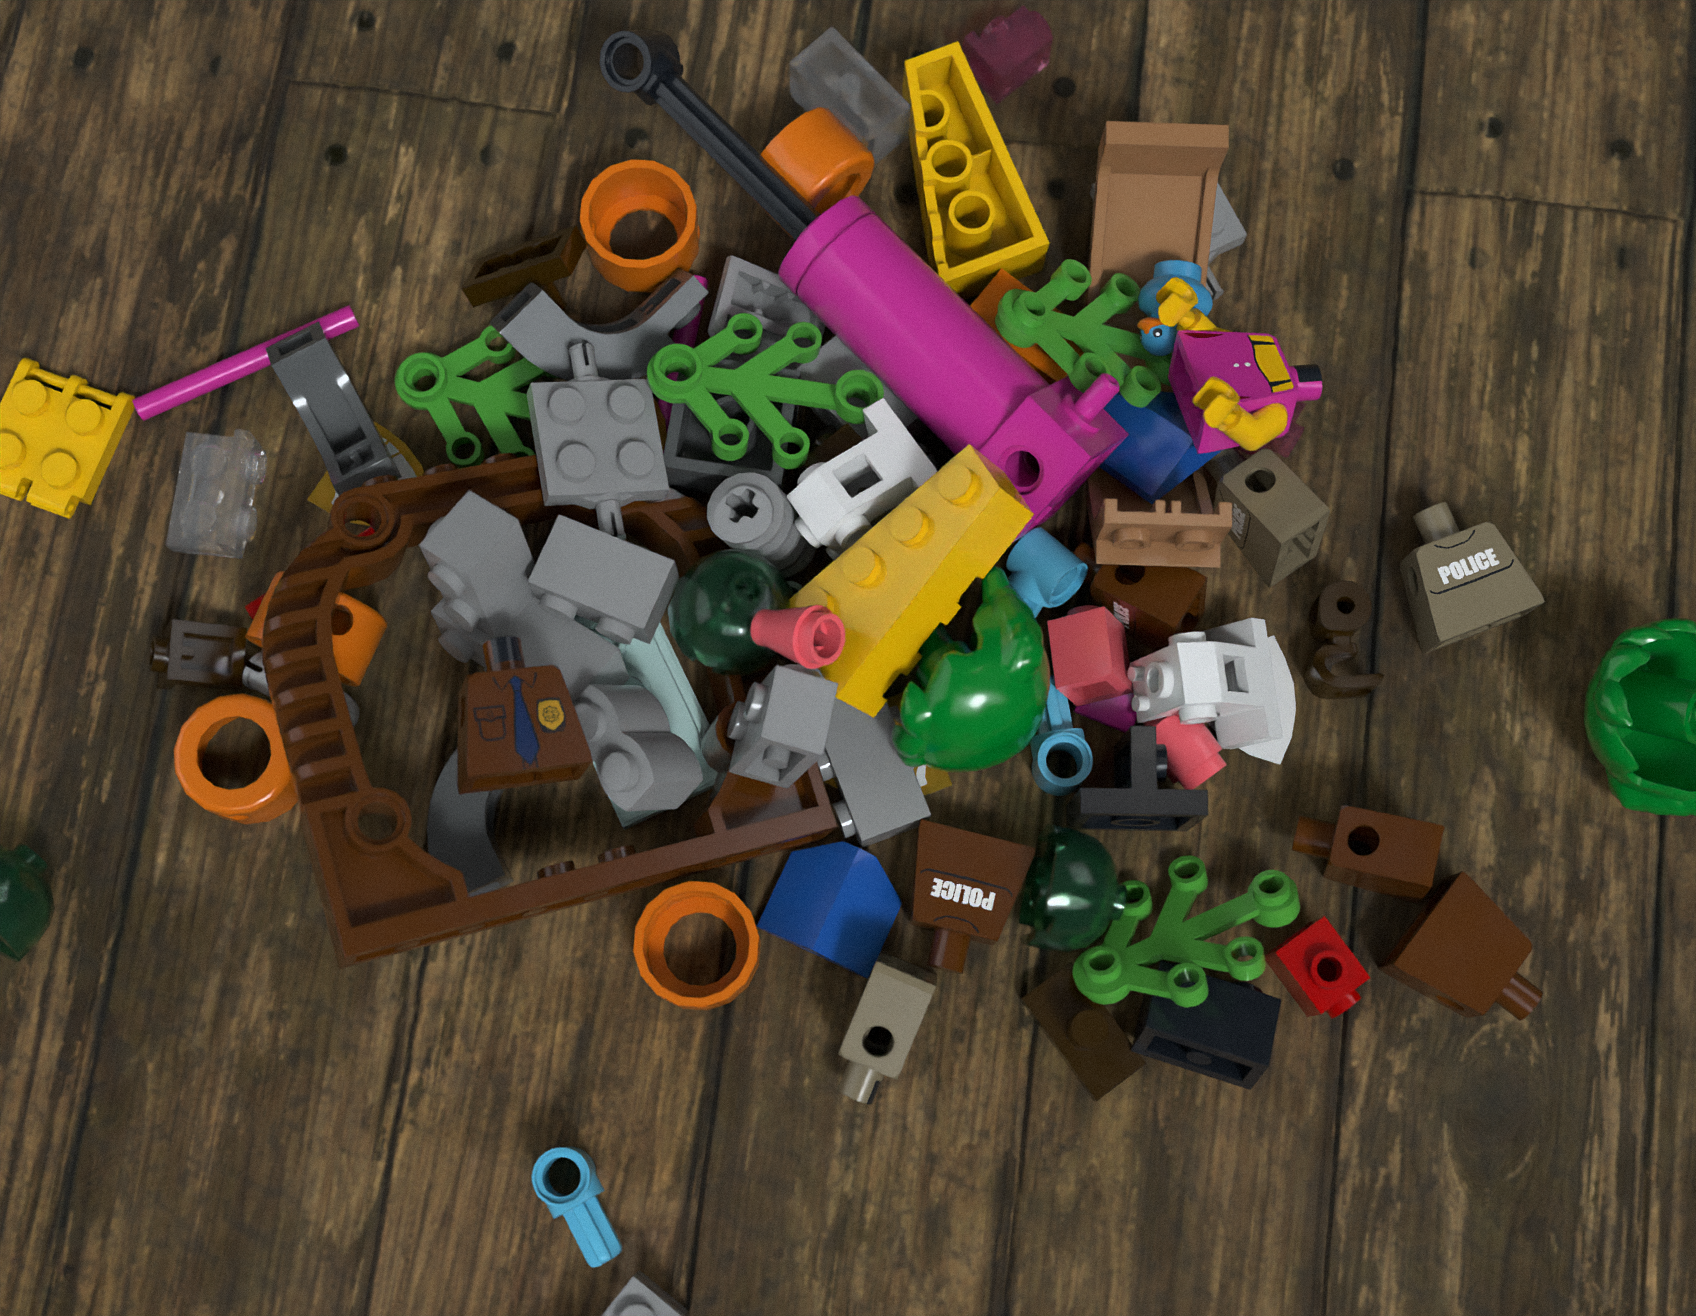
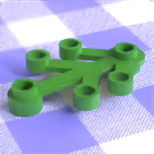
M1073 259L1064 260L1052 274L1050 282L1036 293L1022 289H1012L1006 292L1000 299L998 313L995 317L996 327L1000 334L1008 342L1021 348H1028L1037 343L1069 375L1071 383L1080 392L1084 393L1100 374L1107 373L1118 381L1120 392L1128 403L1135 407L1143 408L1160 393L1161 383L1171 386L1168 373L1173 352L1165 356L1152 355L1144 349L1140 341V334L1103 325L1116 313H1127L1138 301L1140 288L1131 277L1122 273L1114 274L1101 288L1100 296L1074 317L1053 311L1065 299L1077 300L1092 283V277L1088 269ZM1064 339L1073 341L1084 354L1080 357ZM1115 352L1143 359L1147 367L1135 366L1131 369Z
M748 313L734 315L728 321L725 329L694 349L685 344H670L653 355L647 367V382L651 391L663 401L673 404L685 403L711 433V447L715 455L726 461L738 460L746 453L749 431L741 421L729 419L710 393L731 395L772 442V458L777 465L785 469H796L806 462L810 441L807 434L799 428L792 427L770 401L836 410L837 414L846 422L864 424L863 409L884 397L881 381L874 374L865 370L846 372L838 380L837 384L773 376L793 362L805 364L814 361L818 357L822 343V334L814 324L809 322L793 324L788 329L787 335L735 370L713 366L732 352L739 355H749L760 347L763 332L762 324L757 317ZM739 329H746L751 331L754 336L749 339H741L734 332ZM807 338L813 345L808 348H802L797 346L793 340ZM679 372L684 374L687 380L673 381L667 378L670 373ZM850 398H859L863 400L867 406L855 407L849 404L847 400ZM724 434H733L741 442L729 446L724 444L720 437ZM792 442L797 444L801 451L796 454H788L780 446L783 443Z
M491 325L483 330L480 338L443 358L429 352L416 353L409 356L401 363L395 375V387L402 401L413 409L429 411L447 442V456L452 464L458 466V469L481 465L484 459V449L477 436L470 432H465L450 401L473 406L476 409L501 454L513 453L517 455V458L536 455L532 449L523 445L506 415L531 421L527 394L516 391L544 375L550 378H559L540 369L526 358L515 362L481 382L460 378V376L487 360L495 364H504L514 358L517 350L509 343L501 351H492L488 348L489 343L494 338L502 337ZM432 376L436 378L435 385L430 390L420 391L416 389L417 382L422 377ZM469 443L475 446V452L470 458L459 459L455 457V452L460 445Z
M1190 855L1179 857L1169 866L1168 873L1172 888L1151 936L1131 945L1139 921L1146 919L1152 913L1153 903L1150 890L1145 883L1137 880L1123 882L1113 893L1117 912L1102 945L1087 949L1074 963L1073 978L1075 985L1088 999L1098 1004L1119 1002L1130 991L1170 998L1182 1007H1194L1201 1004L1207 998L1209 992L1206 975L1201 967L1229 972L1232 977L1242 981L1256 979L1262 975L1266 968L1263 947L1257 939L1247 936L1238 937L1230 941L1227 946L1205 942L1204 940L1252 918L1257 923L1266 927H1281L1291 923L1300 912V902L1295 882L1281 871H1263L1255 876L1246 894L1187 920L1197 895L1204 892L1207 888L1208 878L1205 864L1200 858ZM1188 874H1194V875H1195V876H1193V877H1191V878H1187V879L1181 878V877H1183V876H1185V875H1188ZM1132 899H1140V901L1136 903H1126ZM1243 956L1254 957L1249 961H1237L1238 958ZM1160 960L1181 963L1173 967L1169 973L1147 968V966ZM1186 982L1196 983L1194 986L1189 988L1179 987L1181 984Z

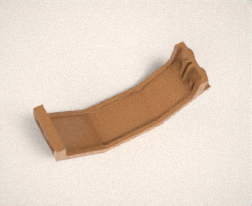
M1106 121L1098 148L1088 271L1091 274L1092 283L1086 289L1084 308L1100 296L1101 288L1114 274L1122 273L1131 277L1141 290L1149 280L1153 279L1155 264L1167 260H1182L1199 265L1202 268L1201 284L1206 288L1217 182L1221 165L1229 149V125ZM1137 301L1127 313H1116L1103 325L1139 334L1141 329L1137 327V323L1143 318H1148V316L1139 309ZM1115 352L1131 369L1135 366L1147 367L1143 359ZM1161 383L1162 392L1174 393L1171 386ZM1203 466L1159 500H1155L1153 504H1150L1100 467L1084 482L1096 564L1221 568L1220 544L1232 528V502H1219L1213 511Z

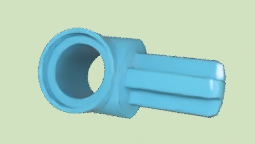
M1041 527L1029 531L1017 542L1009 554L1006 564L1007 569L1011 572L1008 577L1009 583L1032 609L1035 618L1042 607H1057L1068 601L1080 588L1088 572L1086 563Z
M1050 675V689L1044 716L1037 730L1038 735L1034 736L1030 741L1033 757L1032 776L1035 783L1044 792L1055 796H1063L1074 792L1089 775L1093 765V755L1085 741L1083 729L1073 728L1068 698L1055 688L1054 675ZM1061 750L1072 755L1077 764L1076 775L1066 779L1053 775L1047 767V754L1052 751Z
M571 1146L554 1148L545 1152L534 1165L532 1185L537 1196L546 1203L553 1219L563 1215L590 1267L601 1266L618 1256L622 1252V1244L597 1198V1195L605 1190L596 1174V1167L592 1158L584 1150ZM561 1157L573 1160L581 1172L580 1184L570 1195L558 1193L553 1189L549 1181L550 1168Z

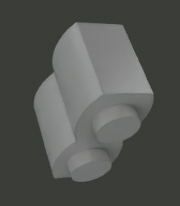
M589 684L573 702L591 751L592 761L595 762L600 783L609 798L623 810L677 809L703 781L700 764L694 752L682 738L670 732L669 722L663 707L647 689L639 685Z

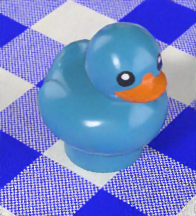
M1182 260L1159 262L1154 266L1153 279L1149 280L1140 290L1138 296L1139 309L1148 318L1141 319L1137 323V327L1141 329L1139 333L1140 341L1144 349L1152 355L1165 356L1173 352L1177 324L1174 327H1169L1160 321L1158 316L1160 304L1156 300L1158 291L1171 278L1178 277L1193 288L1198 297V303L1193 308L1199 309L1206 316L1212 310V297L1205 286L1201 284L1202 268L1195 263Z

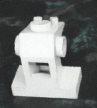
M884 398L863 409L868 438L826 463L820 462L808 467L798 478V486L786 496L800 515L794 520L799 532L815 548L818 549L822 545L827 546L826 552L833 560L838 558L872 528L870 522L885 511L898 506L937 472V469ZM874 471L881 481L851 498L844 487L859 476Z
M1248 618L1202 632L1176 634L1168 638L1169 646L1129 663L1130 667L1128 668L1127 676L1132 681L1134 693L1131 705L1132 709L1136 711L1138 723L1179 714L1180 724L1184 725L1200 724L1215 720L1217 741L1223 749H1236L1283 738L1264 619ZM1231 668H1235L1238 692H1235L1233 688Z

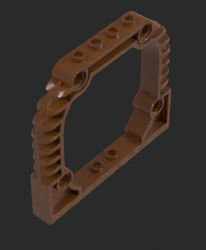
M503 453L486 459L482 465L460 469L455 464H443L426 470L422 476L400 480L394 475H382L365 481L361 487L343 492L334 501L330 511L327 531L313 539L299 553L274 589L263 625V667L301 810V827L339 969L818 842L837 827L817 761L788 789L729 772L734 745L730 743L727 737L726 728L729 727L734 707L738 701L745 703L754 682L761 684L778 663L771 649L756 645L751 637V622L756 613L759 612L755 592L752 590L747 575L748 570L744 560L711 530L707 520L706 507L693 497H686L670 487L663 500L633 501L621 507V514L626 534L628 533L635 537L650 551L675 561L679 574L677 586L686 604L719 713L705 730L701 741L702 755L707 764L718 773L706 805L693 824L697 838L636 853L634 845L614 848L598 855V864L579 869L575 868L573 861L556 863L536 872L538 879L483 894L469 897L461 871L434 858L407 837L412 821L411 811L405 799L395 791L383 787L372 788L362 761L333 655L331 620L339 599L345 590L368 586L388 578L401 565L407 548L419 546L426 538L432 524L439 518L446 516L469 490L518 519L520 526L552 519L557 520L558 515H562L599 530L596 510L575 504L544 506L536 455L517 458L516 454ZM360 520L373 527L375 533L359 537L349 532L345 524ZM367 815L381 816L389 822L392 828V835L383 840L368 838L361 832L358 821Z

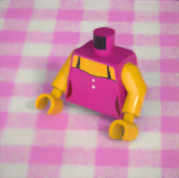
M1178 277L1171 278L1156 294V300L1160 304L1158 307L1160 321L1169 327H1174L1177 324V334L1168 379L1198 454L1241 446L1247 451H1256L1271 440L1283 437L1289 431L1296 402L1315 401L1320 398L1322 393V375L1318 365L1289 366L1276 337L1268 333L1232 332L1217 327L1199 309L1193 308L1198 303L1197 294L1187 282Z

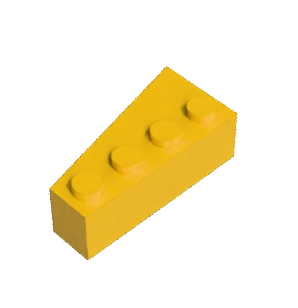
M957 41L905 60L902 97L929 266L963 300L979 295L1001 268L1017 280L1042 271L1049 247L1048 238L959 42Z
M967 445L782 605L783 609L822 605L830 609L833 614L841 619L845 628L843 650L833 663L823 665L818 669L825 680L838 683L836 698L873 718L888 701L883 695L899 674L903 673L907 676L922 658L918 650L941 622L947 626L962 607L958 604L960 597L976 577L984 579L1034 515L1005 472L972 445Z

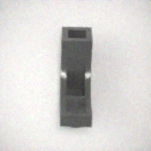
M678 267L632 313L612 323L595 325L569 318L540 287L530 282L489 324L528 361L556 377L568 381L574 379L569 349L581 343L584 349L585 344L589 343L595 348L594 354L599 377L610 380L637 379L647 375L648 363L655 353L667 345L676 344L667 333L673 327L678 330L690 323L701 309L699 302L709 292L694 275Z
M319 321L265 348L271 366L311 434L323 458L332 485L339 496L345 491L361 487L365 481L382 475H394L398 479L402 477L380 432Z
M457 748L443 768L431 797L427 822L428 849L431 856L463 873L469 897L497 890L514 882L499 850L494 833L495 810L505 789L459 795L457 787Z

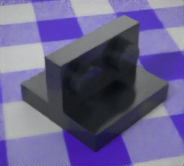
M1130 726L1114 746V788H1080L1066 805V830L1187 832L1208 816V790L1157 789V782H1164L1166 779L1165 744H1156V726Z

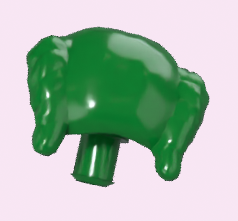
M993 566L981 581L983 603L977 609L973 618L975 630L970 636L968 645L963 641L955 642L940 622L918 650L922 658L916 664L918 669L915 676L924 691L912 681L906 685L900 705V720L903 726L894 724L891 733L892 744L898 751L899 758L906 766L918 767L925 765L936 770L951 773L974 772L1001 764L1021 752L1030 743L1041 725L1050 689V668L1043 646L1042 630L1035 620L1032 609L1020 597L1017 591L1010 586L1005 572L1000 567Z
M1667 618L1626 629L1614 640L1612 646L1601 658L1596 672L1587 687L1584 705L1586 735L1593 753L1606 769L1609 790L1620 801L1621 805L1627 809L1654 815L1696 816V622L1693 620Z

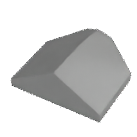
M733 255L726 258L707 332L711 338L725 329L728 321L734 315L740 313H748L757 317L762 324L763 332L760 347L754 353L739 355L732 352L724 359L747 362L787 335L788 329L798 322L814 324L820 330L823 337L825 324L798 296L779 280L778 274ZM739 329L734 332L741 339H749L754 336L751 331L746 329ZM807 338L793 340L797 346L802 348H808L813 345ZM793 362L785 368L796 370L802 363Z

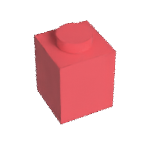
M1084 605L1075 607L1067 612V616L1047 621L1055 688L1076 706H1081L1133 693L1132 681L1127 676L1130 662L1125 626L1104 606Z

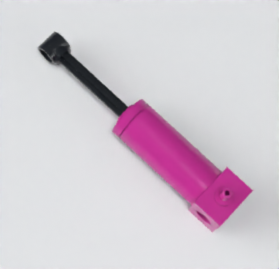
M624 30L613 33L604 42L600 51V68L607 83L617 91L634 92L646 105L651 106L658 103L796 240L778 271L779 280L798 296L955 455L970 444L1005 472L1034 513L1033 517L1013 542L1053 517L1129 435L1103 409L1120 390L1119 383L1113 376L1107 373L1100 374L1084 393L1074 387L1069 376L1050 385L898 234L876 215L859 196L851 195L842 199L820 214L682 78L684 68L680 63L678 47L669 35L658 30ZM639 50L644 59L642 71L639 70L637 65V53Z

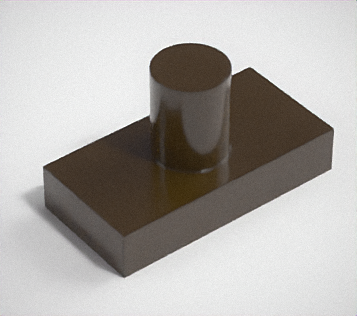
M575 225L480 257L461 289L472 307H476L520 293L530 282H533L564 311L567 303L554 281L572 275L587 244Z
M1070 962L1022 997L1020 1001L1093 1101H1098L1147 1063L1140 1054L1131 1051L1132 1043L1105 1006L1091 1001L1078 990L1073 978L1074 964Z

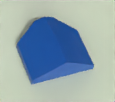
M1119 391L1103 408L1129 435L1099 467L1150 504H1153L1155 500H1159L1222 451L1197 453L1175 394L1172 392L1160 391L1146 407L1139 408L1128 403Z
M840 841L791 852L756 927L868 979L900 910L902 901L876 856L854 845Z

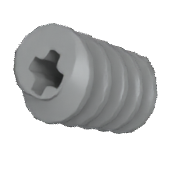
M754 472L738 473L725 479L711 495L707 505V520L711 530L757 570L762 571L763 575L778 579L791 577L803 571L813 560L816 548L802 536L795 526L794 520L800 515L786 497L787 495L767 476Z

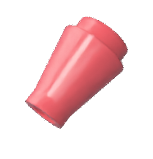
M822 605L782 610L762 609L756 613L751 622V637L756 645L767 647L808 669H817L823 665L833 663L840 656L845 643V628L841 619L833 614L830 609Z

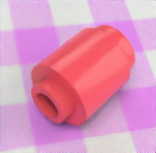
M1179 714L1143 722L1145 726H1156V744H1165L1166 775L1173 784L1179 781L1184 789L1193 790L1227 765L1218 753L1223 748L1204 723L1180 724Z

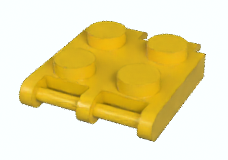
M23 358L19 362L0 402V494L18 501H22L27 494L26 501L31 503L32 506L68 519L75 513L79 502L91 505L134 411L135 406L132 400L135 399V396L120 392L115 396L88 386V381L85 378L72 375L68 379L40 369L39 362ZM36 380L61 388L63 391L60 392L43 386ZM86 397L98 401L100 403L112 406L111 410L104 408L102 406L97 405L95 402L83 398Z

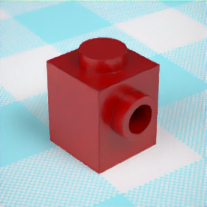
M1325 916L1310 921L1264 955L1265 961L1307 1017L1321 1015L1325 1011L1331 1019L1339 1016L1362 998L1356 989L1371 978Z

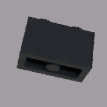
M1161 960L1155 970L1169 973L1173 967L1181 963H1168ZM1206 975L1209 989L1208 996L1201 1004L1194 1007H1182L1170 998L1144 993L1131 1047L1132 1052L1248 1090L1254 1087L1269 1067L1282 999L1264 994L1260 988L1250 983H1230ZM1186 982L1181 984L1179 987L1189 988L1194 986L1196 983Z

